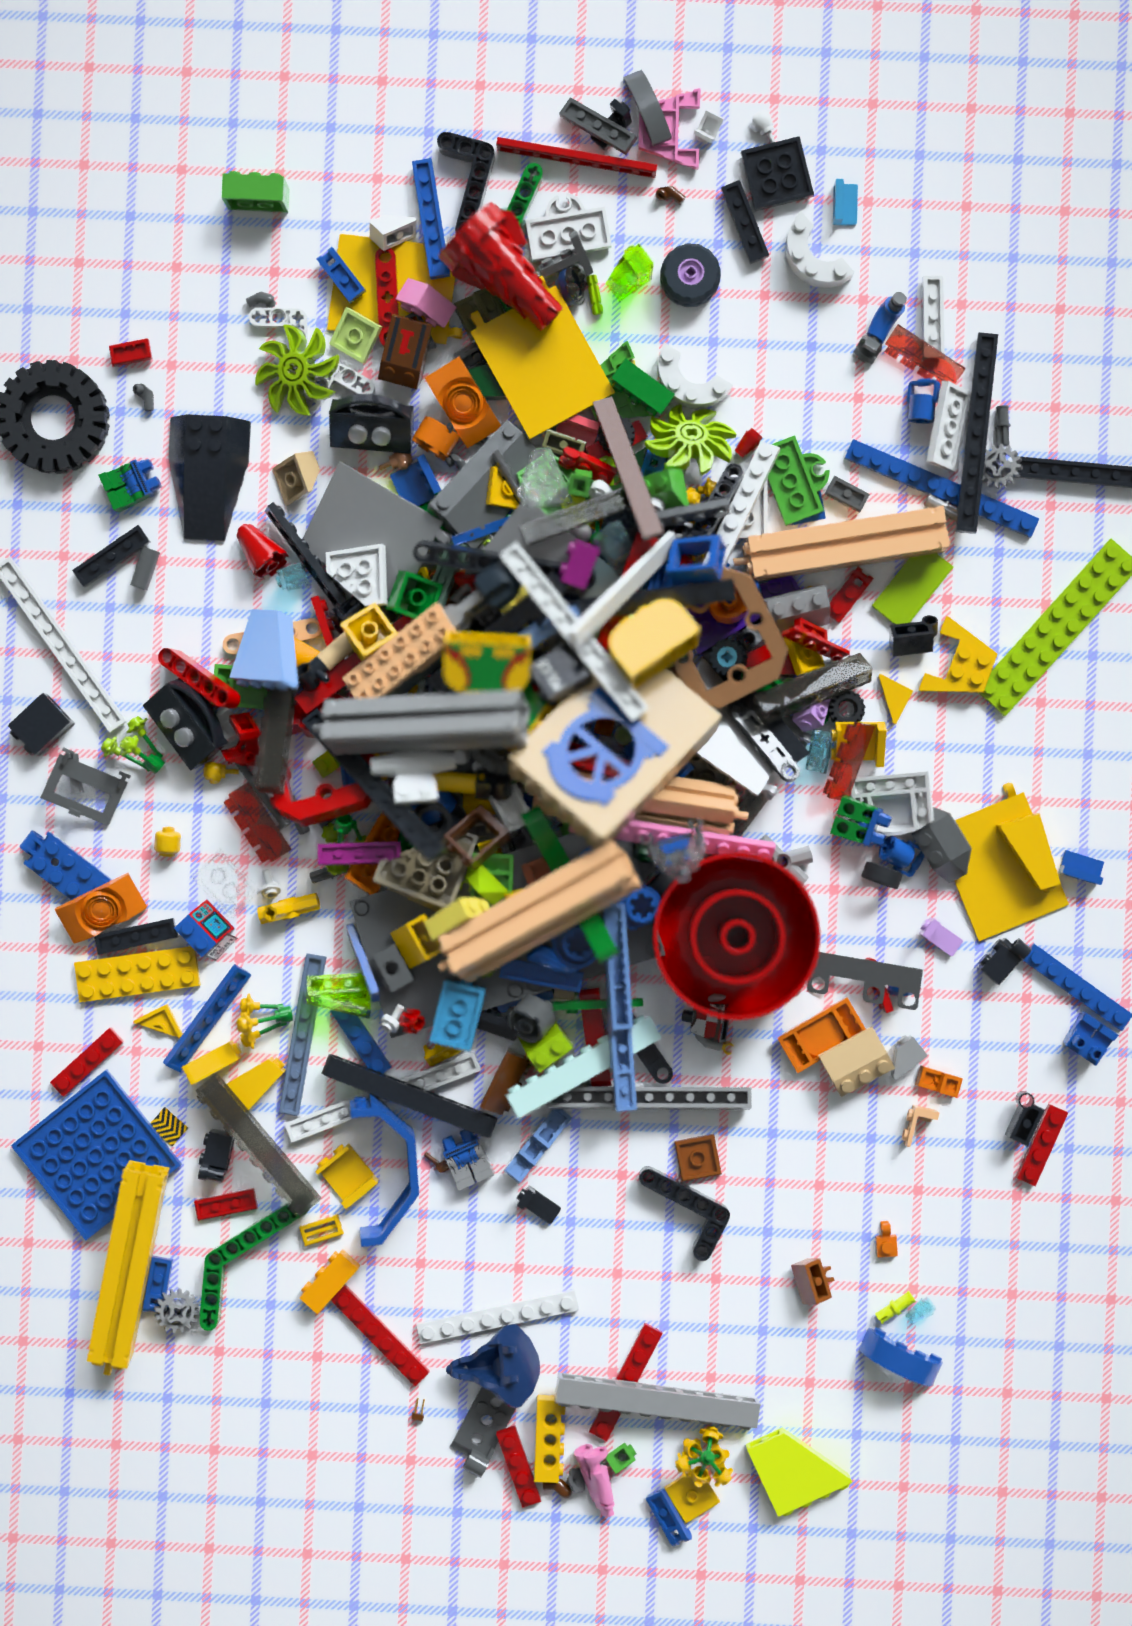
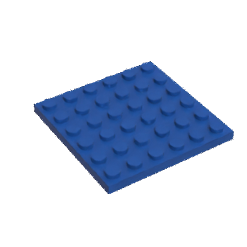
M108 1069L10 1145L85 1241L114 1219L123 1170L129 1160L146 1163L149 1166L169 1167V1174L182 1165L177 1156Z

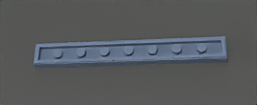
M306 953L279 1113L300 1115L327 956Z

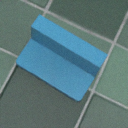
M836 178L833 185V225L855 226L857 225L858 185L844 184V179Z

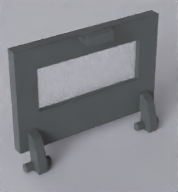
M63 747L62 751L65 754L59 753L40 798L68 809V813L79 818L82 815L109 826L128 782L125 780L126 778L130 779L131 775L119 771L118 774L121 775V779L70 758L69 755H74L75 752Z

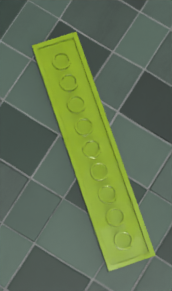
M1110 538L995 665L984 693L978 694L1003 716H1006L1132 576V556Z

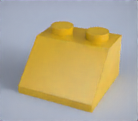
M375 602L341 623V627L352 649L362 662L398 634Z

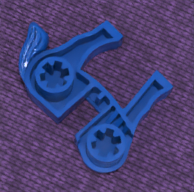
M589 845L578 855L582 857L595 849ZM640 883L641 889L631 892L630 895L614 903L625 904L626 925L630 930L652 924L661 900L656 890ZM579 923L552 937L553 949L541 944L529 952L526 957L528 961L541 964L552 971L560 973L578 971L589 966L598 958Z

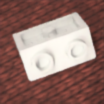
M515 783L511 787V797L507 800L498 801L490 795L489 801L500 823L509 830V833L525 826L521 814L530 810V807L526 806L523 800V793Z

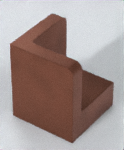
M544 857L521 865L528 885L551 874Z

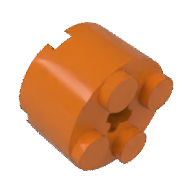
M425 416L413 435L412 441L418 444V447L422 450L435 454V457L445 462L460 436L453 430L450 433L447 426L432 417Z
M735 584L736 600H731V604L724 601L711 603L709 606L710 614L719 623L733 624L742 620L747 614L748 609Z

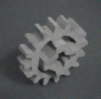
M1000 444L997 449L992 445L991 451L986 449L982 482H987L990 488L995 484L996 489H999L1001 484L1007 488L1009 481L1014 484L1013 478L1020 477L1017 470L1023 469L1021 464H1018L1022 461L1020 456H1017L1018 452L1016 450L1012 451L1010 445L1005 449L1003 444ZM1005 456H1009L1012 459V462H1010V460H1006ZM987 471L993 472L994 478L990 477Z
M178 1287L177 1292H174L171 1288L168 1295L163 1292L164 1298L157 1299L159 1306L154 1307V1310L159 1312L154 1315L155 1319L159 1320L158 1325L160 1327L164 1325L166 1332L171 1328L173 1334L176 1333L177 1329H180L181 1333L184 1332L185 1326L190 1329V1322L197 1321L194 1315L199 1314L198 1309H195L199 1304L197 1301H194L196 1299L194 1294L189 1296L190 1292L187 1289L182 1293L180 1287ZM177 1308V1309H179L180 1311H179L178 1313H176V1312L174 1311V1309Z

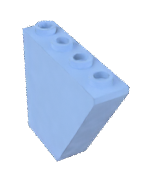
M251 609L229 678L236 680L237 685L246 688L250 685L261 689V686L274 690V687L287 691L288 688L297 689L292 617L279 610Z

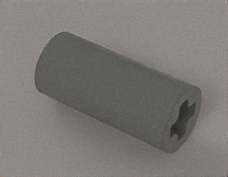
M142 547L130 583L131 586L148 591L160 552Z

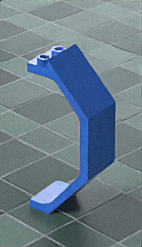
M370 1094V1099L359 1096L355 1097L354 1100H350L351 1118L378 1116L406 1140L409 1182L379 1224L360 1227L361 1247L382 1245L420 1195L414 1130L379 1098Z

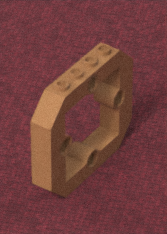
M724 566L721 579L733 578L734 584L749 611L745 618L746 625L752 630H759L772 657L749 669L743 664L733 665L728 671V680L710 689H707L693 662L694 655L692 650L687 653V662L675 661L672 670L676 678L680 677L684 685L708 705L716 708H721L778 679L788 651V646L751 575ZM711 603L705 604L703 607L695 605L682 608L685 610L690 607L693 611L701 613L707 610ZM759 614L762 622L757 625L753 624L750 620L751 615ZM741 670L744 678L736 680L733 677V671Z

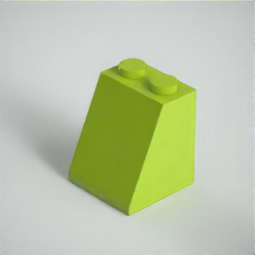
M556 1019L553 1027L540 1041L528 1043L519 1038L528 1058L539 1073L573 1049V1042Z

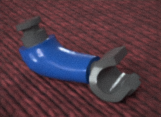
M895 292L875 312L866 335L862 336L853 351L860 361L873 364L890 330L905 311L907 297L904 293Z

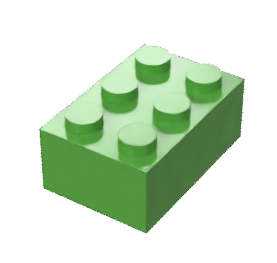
M238 171L222 173L221 198L228 210L289 213L290 188L285 177L281 174L270 173L269 175H261L258 172L241 174Z

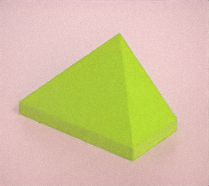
M482 864L475 871L471 870L465 876L476 891L493 906L509 892Z

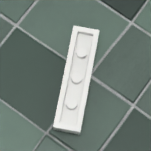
M923 275V358H944V275Z

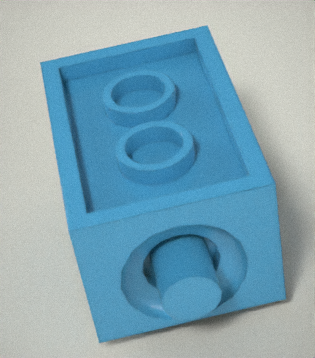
M446 978L429 1042L470 1051L487 988L472 985L473 982L469 983L464 979L456 981Z

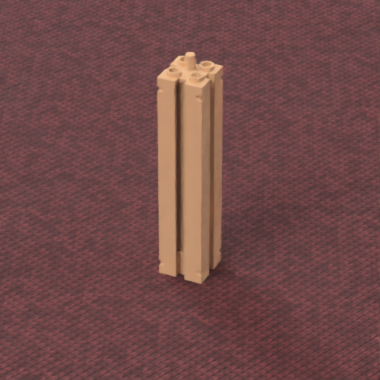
M944 506L766 533L759 536H748L747 541L742 546L744 557L733 558L734 566L747 565L745 567L746 573L750 574L752 579L760 582L791 575H806L944 553L950 547L948 530H946Z
M570 765L581 778L588 781L593 780L594 772ZM602 775V782L613 780V778ZM674 776L633 820L691 829L688 825L689 820L692 819L694 827H697V818L703 821L701 831L733 835L734 823L732 822L734 819L747 821L748 812L738 811V807H736L738 794H735V785H723L722 783ZM534 794L532 808L539 805L545 815L557 817L556 812L552 808H546L540 802V798Z
M611 840L603 847H598L450 930V933L443 934L439 937L441 942L440 949L444 956L448 955L449 958L438 964L441 972L449 969L452 974H456L460 979L471 983L477 980L479 976L486 975L625 898L631 892L641 889L642 886L632 869L633 866L626 852Z

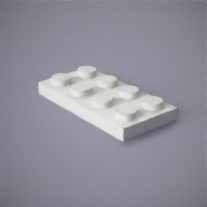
M942 381L926 462L946 471L956 472L971 392L950 381Z

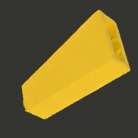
M1033 813L997 824V829L1036 889L1043 890L1044 892L1056 889L1055 886L1061 884L1040 813Z
M270 1057L209 1093L204 1099L230 1124L235 1126L284 1074L286 1069L283 1067L285 1065L277 1057L275 1059Z

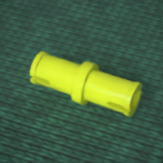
M907 1291V1293L895 1301L893 1299L889 1301V1305L875 1314L881 1324H884V1322L896 1314L898 1316L902 1314L901 1311L915 1303L916 1300L910 1291Z

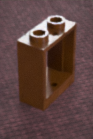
M480 804L444 835L445 847L451 854L456 853L460 857L459 861L466 868L469 866L475 871L510 839L509 830ZM481 821L496 838L472 859L456 841Z

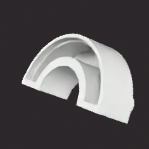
M801 210L792 221L785 242V254L791 270L800 280L818 288H833L852 279L855 271L842 256L833 261H824L812 254L808 245V237L812 234L815 225Z
M665 342L663 343L658 358V378L663 386L675 394L674 402L682 404V406L687 408L703 409L718 404L732 391L734 384L717 374L705 383L688 381L679 369L682 352Z

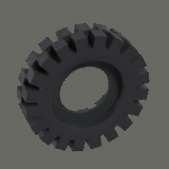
M46 360V363L36 361L29 363L30 368L28 369L21 367L15 371L17 377L14 379L9 377L3 384L6 387L5 392H0V437L3 439L1 441L2 444L21 463L43 473L50 474L55 472L56 474L67 473L68 469L75 471L82 468L84 461L90 462L96 457L94 452L97 449H102L106 442L103 440L104 434L108 435L110 425L107 423V418H110V412L105 404L107 400L103 392L85 372L64 361L63 364L57 360ZM60 396L66 399L73 407L75 413L74 425L71 431L60 439L51 440L43 438L32 426V410L36 403L44 397Z

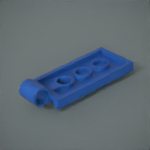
M31 830L19 845L23 851L31 855L23 864L70 900L113 880L49 831L44 839L39 833ZM53 858L58 859L59 864L57 866L52 865L51 861Z

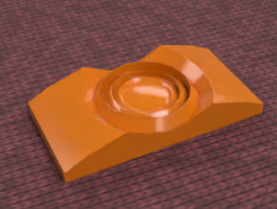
M460 356L425 377L434 396L467 449L500 428L501 424Z
M129 872L54 908L72 942L75 944L95 937L113 925L129 920L145 910L147 905Z
M848 997L826 1007L811 1018L795 1025L777 1037L796 1072L800 1073L820 1061L819 1054L866 1030Z

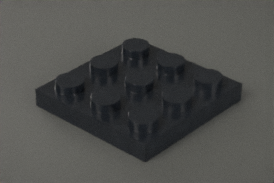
M800 136L740 151L755 212L814 197L815 194Z

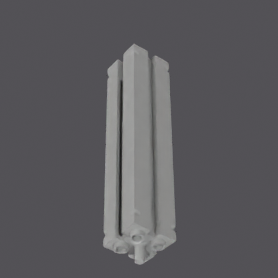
M520 690L338 699L337 701L325 700V706L321 712L325 723L314 724L313 731L314 733L319 732L320 738L335 755H343L344 753L350 755L514 747L516 745L523 747L527 746L528 743L527 723H529L530 707L526 701H523V695Z

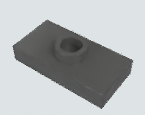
M835 475L824 493L859 513L870 496L869 493Z

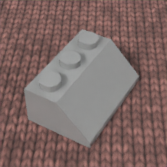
M820 584L763 599L781 635L783 631L794 627V620L798 618L805 619L819 627L830 624V603L827 589L824 585Z

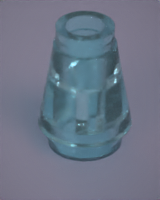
M926 1296L924 1299L920 1298L905 1316L913 1325L934 1315L933 1312L937 1309L930 1298Z

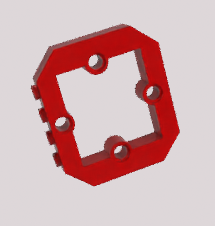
M335 693L327 700L337 701L338 699L347 698ZM323 702L315 709H318L320 712H322V708H324L325 702ZM298 704L275 711L260 732L258 750L260 755L264 756L265 761H262V767L264 772L268 773L269 779H266L268 790H272L273 797H270L273 809H277L280 815L303 827L367 809L372 800L357 783L337 789L330 783H322L316 788L314 796L294 801L289 782L292 773L284 761L279 739L301 732L308 738H315L301 722L309 714H306ZM374 753L360 754L371 766V758L376 757ZM331 794L329 798L324 799L325 795Z

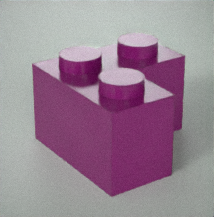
M576 538L574 542L570 541L566 550V555H569L567 564L563 562L559 574L562 575L561 581L585 590L600 552L599 547Z

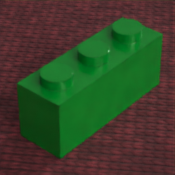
M626 358L610 380L612 387L620 393L622 391L629 395L628 399L636 405L639 403L643 405L645 411L653 417L656 415L660 418L675 396L672 391Z

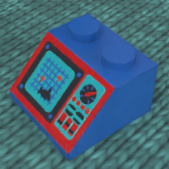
M206 899L181 920L174 929L201 957H205L235 927Z

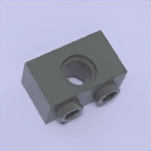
M396 944L372 956L374 960L371 962L377 972L381 971L384 977L381 980L387 990L390 989L393 992L415 980ZM388 963L396 964L397 972L395 974H390L387 971Z

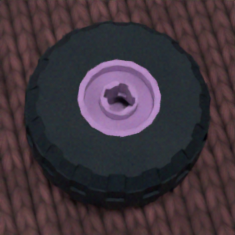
M686 243L675 247L666 255L660 269V283L665 295L673 303L683 307H698L707 303L715 295L720 284L721 269L719 261L711 250L700 244Z

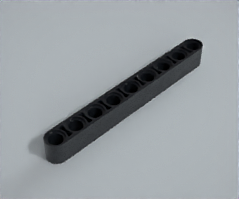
M428 540L419 541L413 550V556L419 562L482 572L487 567L502 561L500 557L502 552ZM426 547L429 554L425 556L419 554L418 548ZM445 550L448 552L449 557L443 559L439 556L438 552ZM465 553L469 556L470 560L462 562L459 559V555ZM487 557L490 560V564L482 565L479 559ZM529 557L539 571L542 567H549L552 573L554 572L561 580L559 571L563 562ZM594 569L591 572L593 579L587 582L585 589L592 588L596 583V572ZM562 581L565 586L576 587L574 585Z
M328 1054L321 1072L326 1077L486 1138H491L498 1118L491 1114L333 1054Z

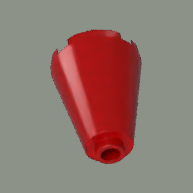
M243 524L237 529L236 537L257 580H265L263 576L268 574L270 577L274 576L286 565L287 561L285 558H289L288 553L254 525Z

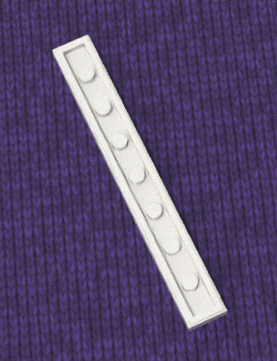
M668 531L568 630L572 647L578 649L669 558V549L672 547L673 540L676 539L675 533Z

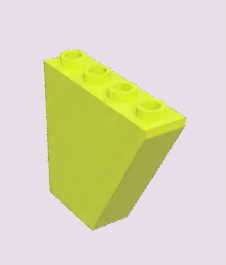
M783 1427L746 1444L747 1451L778 1517L782 1515L788 1516L799 1507H808L812 1504V1501L819 1498L825 1499L836 1490L842 1491L852 1483L848 1472Z

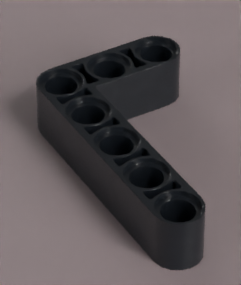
M442 132L437 137L439 152L444 156L472 163L455 226V233H457L473 217L465 215L467 210L472 209L476 214L482 209L495 162V152L493 146L488 142L451 132ZM444 141L452 143L449 147L442 146ZM464 146L471 147V150L467 153L461 151ZM488 151L491 155L484 158L481 156V153ZM481 170L486 174L483 177H477L475 175L476 172ZM473 190L481 192L477 197L471 196L470 193Z
M732 463L725 468L707 502L728 498L729 505H731L743 479V469L739 464ZM738 475L736 478H731L730 476ZM723 491L729 492L726 495L721 494ZM724 517L707 518L702 522H695L693 527L685 524L681 526H666L663 528V536L668 531L675 533V535L682 534L681 537H676V539L713 536ZM704 525H710L709 528H702ZM704 553L691 554V555H693V556H701V555H703Z
M652 1166L642 1167L639 1171V1180L643 1186L706 1218L693 1243L692 1249L697 1260H708L730 1219L728 1207L722 1202ZM645 1172H651L654 1175L650 1181H645L642 1176ZM664 1181L672 1184L669 1190H663L660 1187ZM681 1191H688L690 1196L683 1200L679 1198V1193ZM700 1200H706L708 1205L706 1208L700 1209L697 1207V1203ZM717 1210H725V1216L717 1218L715 1216ZM713 1227L717 1232L714 1236L706 1235V1230ZM699 1246L707 1247V1252L704 1254H698L696 1250Z

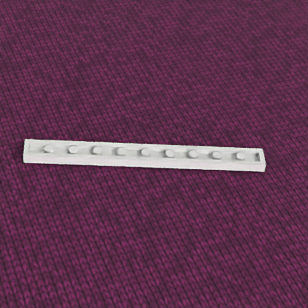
M514 543L500 555L501 559L571 645L568 630L578 621L577 617L518 543ZM592 636L578 649L572 647L631 722L649 709Z
M9 556L0 562L1 580L109 733L114 732L128 722L13 558Z
M472 1051L399 1080L429 1091L479 1072L481 1067L475 1051ZM364 1092L284 1123L291 1143L355 1119L351 1118L350 1100H354L355 1097L359 1096L370 1099V1093ZM376 1096L387 1106L395 1104L394 1102Z

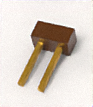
M417 1397L415 1412H412L411 1419L423 1421L424 1414L422 1413L425 1399H423L422 1410L420 1414L416 1413L419 1398Z

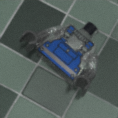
M697 818V827H694L692 819L688 822L689 827L694 832L690 831L655 842L656 846H653L654 838L650 833H648L650 841L647 843L640 836L641 843L648 847L647 852L653 865L664 873L668 872L671 878L677 877L680 883L689 881V873L699 869V862L702 861L706 852L704 834L700 830L703 827V821Z

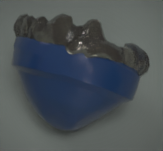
M571 265L561 270L554 283L565 303L569 306L582 305L584 303L585 287L588 285L584 281L585 274L576 265Z

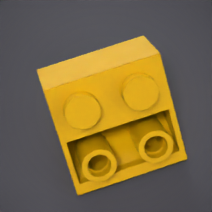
M426 913L390 933L409 969L442 952L440 940H432L424 922L429 919Z

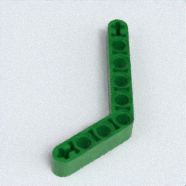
M530 163L526 166L506 210L513 211L515 208H519L523 211L520 216H515L521 228L543 181V170L537 163ZM534 172H537V175H535V176L533 177V179H532V184H531V183H530V181H531V176H530V174H533ZM523 190L531 192L528 197H522L520 193ZM497 296L505 313L513 309L507 307V305Z
M538 805L521 814L526 827L552 873L570 864L571 862L540 806ZM598 912L579 922L601 964L620 954Z
M301 1194L216 1246L206 1255L199 1319L202 1329L211 1331L215 1329L221 1320L226 1264L304 1216L312 1206L311 1198L308 1195ZM299 1202L306 1204L304 1208L300 1207L294 1212V1208ZM281 1211L288 1213V1220L280 1218L279 1214ZM262 1223H270L272 1230H264ZM245 1234H253L255 1240L253 1242L248 1241ZM228 1244L236 1245L237 1252H231ZM211 1255H218L220 1258V1262H213L211 1259ZM209 1276H217L218 1283H212ZM208 1295H213L217 1302L210 1303ZM210 1313H211V1320H214L212 1323H210V1320L207 1319V1317L210 1315Z

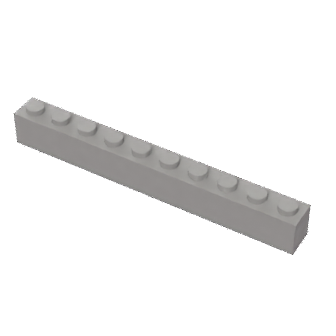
M574 1087L547 1102V1110H615L613 1087ZM635 1087L637 1110H751L752 1087Z
M561 1372L557 1374L554 1393L555 1403L564 1407L578 1405L582 1409L593 1407L599 1408L603 1412L617 1410L622 1414L628 1415L633 1412L639 1413L643 1417L656 1415L666 1420H670L671 1417L679 1418L683 1422L696 1420L705 1425H710L711 1423H719L723 1427L735 1425L745 1430L757 1428L761 1403L755 1397Z

